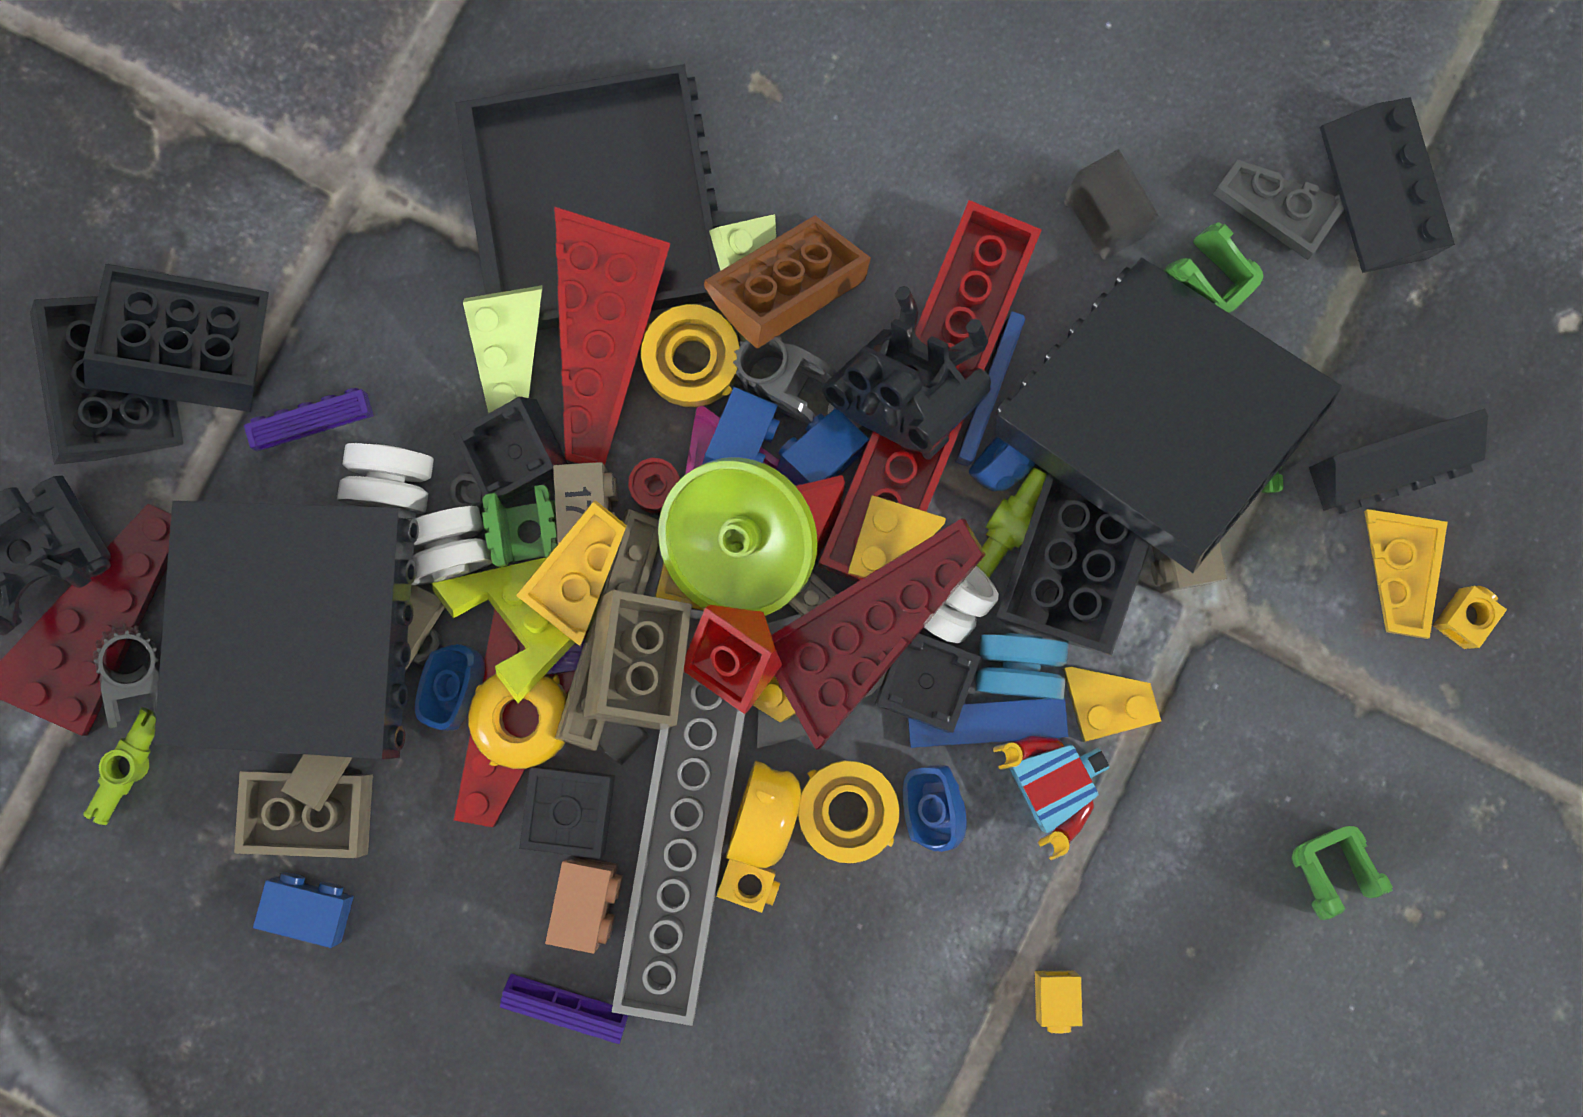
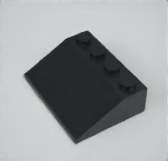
M105 264L83 358L85 387L251 412L269 292Z
M98 296L34 299L30 311L54 465L97 461L183 445L177 401L85 387L83 358Z
M1048 472L996 617L1006 625L1045 638L1066 642L1112 656L1151 544Z

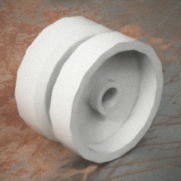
M348 443L345 445L342 465L348 470L366 475V477L348 476L341 479L337 500L361 507L402 508L414 511L416 514L426 513L428 493L423 488L407 484L405 481L423 482L430 479L434 458L394 446Z
M477 506L457 507L416 518L419 525V535L414 543L413 553H416L413 555V561L416 565V577L411 585L428 584L460 577L492 563L491 551L487 548L486 540L470 539L484 529Z
M976 566L924 628L949 642L961 643L965 641L976 627L977 619L975 616L981 617L986 615L998 601L999 594L994 584Z

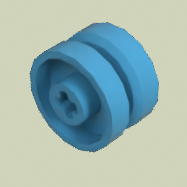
M1026 634L980 635L978 655L987 661L1003 663V668L984 667L978 670L975 691L1064 700L1065 679L1058 674L1041 672V666L1061 667L1067 664L1069 644Z

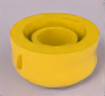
M685 304L663 312L651 324H647L641 346V360L644 372L651 386L662 398L683 407H700L709 405L724 395L731 394V387L738 376L736 374L738 367L733 363L737 359L734 351L739 350L740 346L734 329L721 314L701 305ZM689 341L700 342L710 351L708 365L701 372L694 374L684 373L673 364V356L676 349L681 344Z
M497 674L489 677L482 685L477 686L468 712V727L479 751L491 760L489 765H500L512 769L530 768L552 758L564 746L565 742L555 739L568 695L559 684L560 679L557 674L553 677L545 674L523 698L532 702L539 714V723L535 731L527 737H516L504 728L502 713L506 705L514 700V698Z
M847 760L830 763L818 771L810 770L807 772L810 778L801 792L798 817L801 830L807 842L816 852L827 859L839 863H857L878 855L887 845L893 846V836L899 822V804L891 783L882 773L870 765ZM847 791L855 792L862 796L867 806V816L864 822L852 830L838 828L832 823L828 814L829 805L833 798L839 793Z
M759 761L754 762L731 833L726 853L727 859L757 868H767L775 865L782 858L790 841L800 806L801 789L799 781L790 771L772 769Z

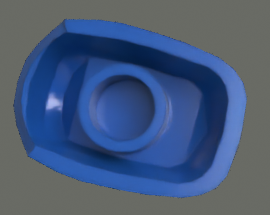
M996 436L972 464L969 474L984 488L991 491H1005L1028 475L1035 463Z
M458 644L431 652L423 668L415 700V714L420 722L439 730L454 731L459 729L468 716L471 700L476 693L477 686L483 683L486 666L482 654L472 647Z
M930 765L909 771L903 782V804L905 822L911 841L933 851L943 852L957 848L965 838L967 820L959 784L955 780L951 769L946 765Z

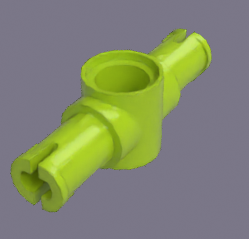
M1032 468L1015 496L1010 495L1008 500L1003 498L985 526L988 529L985 534L988 538L982 549L986 555L976 566L989 579L1008 550L1012 551L1014 547L1019 548L1024 541L1047 474L1037 468Z
M141 707L126 738H121L115 750L109 751L101 758L99 763L100 777L98 779L100 786L87 810L83 813V816L87 819L95 817L93 822L107 825L122 796L129 793L134 782L139 781L147 774L149 769L148 756L151 752L149 746L155 736L156 716L153 710ZM122 756L130 763V771L127 776L123 775L119 770L118 764Z

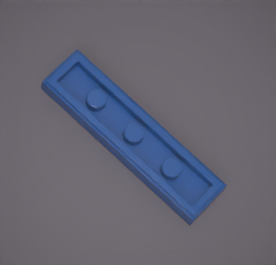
M1012 311L1005 323L987 373L991 379V390L987 397L974 408L955 463L968 467L975 459L1024 325V315Z
M1064 698V700L1036 699L964 704L953 733H947L908 718L910 748L1017 741L1030 735L1056 738L1068 737L1066 701Z

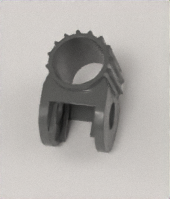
M775 336L774 339L758 349L748 340L745 342L740 341L741 347L739 350L734 351L737 359L733 363L738 367L736 374L745 390L750 394L777 404L776 410L793 419L807 424L812 423L815 414L807 407L808 403L798 398L809 377L825 384L837 373L836 370L814 354L796 345L784 343L782 337L777 338ZM767 357L783 360L778 371L772 376L764 379L750 377L753 366L759 360Z
M126 623L123 624V627L117 628L112 625V630L107 633L103 631V637L100 641H95L97 650L93 651L96 673H100V688L109 729L116 728L117 722L121 721L117 705L118 699L150 693L152 706L156 714L159 670L155 662L159 661L155 652L157 649L154 641L150 640L147 631L141 632L137 625L127 627ZM124 638L135 639L141 642L147 648V656L144 663L136 670L126 673L116 672L108 668L103 662L104 652L113 642Z

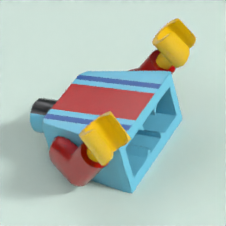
M1034 735L1027 736L1013 743L995 746L993 748L994 752L1003 751L1006 755V762L999 765V769L1009 768L1041 831L1045 833L1053 831L1051 834L1039 839V846H1044L1049 842L1053 845L1054 853L1049 857L1050 860L1065 855L1069 850V843L1081 832L1093 811V799L1099 795L1091 778L1110 768L1100 748H1096L1079 757L1072 744H1063L1056 737Z

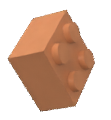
M573 855L562 861L545 944L594 954L601 944L607 943V940L611 938L615 915L609 914L610 904H614L615 900L619 898L623 882V875L617 874L619 864Z

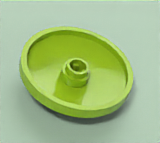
M728 457L700 465L676 483L668 494L660 513L658 538L665 567L678 588L691 601L703 609L708 605L761 611L766 616L790 602L801 591L812 573L817 555V532L810 508L802 494L788 478L774 468L759 461L740 457Z

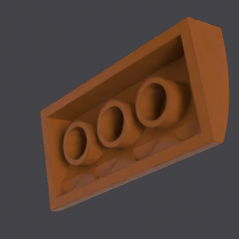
M815 215L705 280L704 287L727 320L744 338L758 349L774 339L775 336L777 337L864 282L871 257Z

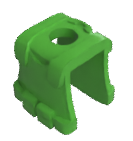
M1217 222L1206 227L1193 240V243L1233 282L1221 296L1214 290L1191 259L1182 258L1169 263L1163 271L1230 313L1261 284L1263 271L1255 261L1247 260L1230 238L1233 232L1228 226Z
M534 486L535 504L505 508L497 494L491 493L483 497V507L485 509V512L482 513L484 529L488 531V533H485L487 548L491 551L492 563L495 566L505 567L511 562L542 557L547 558L558 545L555 500L550 501V491L546 486ZM528 521L537 522L541 529L539 539L533 543H525L519 536L520 527Z
M1346 826L1322 834L1298 845L1293 850V863L1296 868L1301 866L1315 897L1311 905L1320 920L1333 918L1345 911L1340 897L1315 852L1339 842L1363 896L1376 898L1393 891L1387 875L1379 874L1364 848L1367 846V841L1363 833L1355 826Z

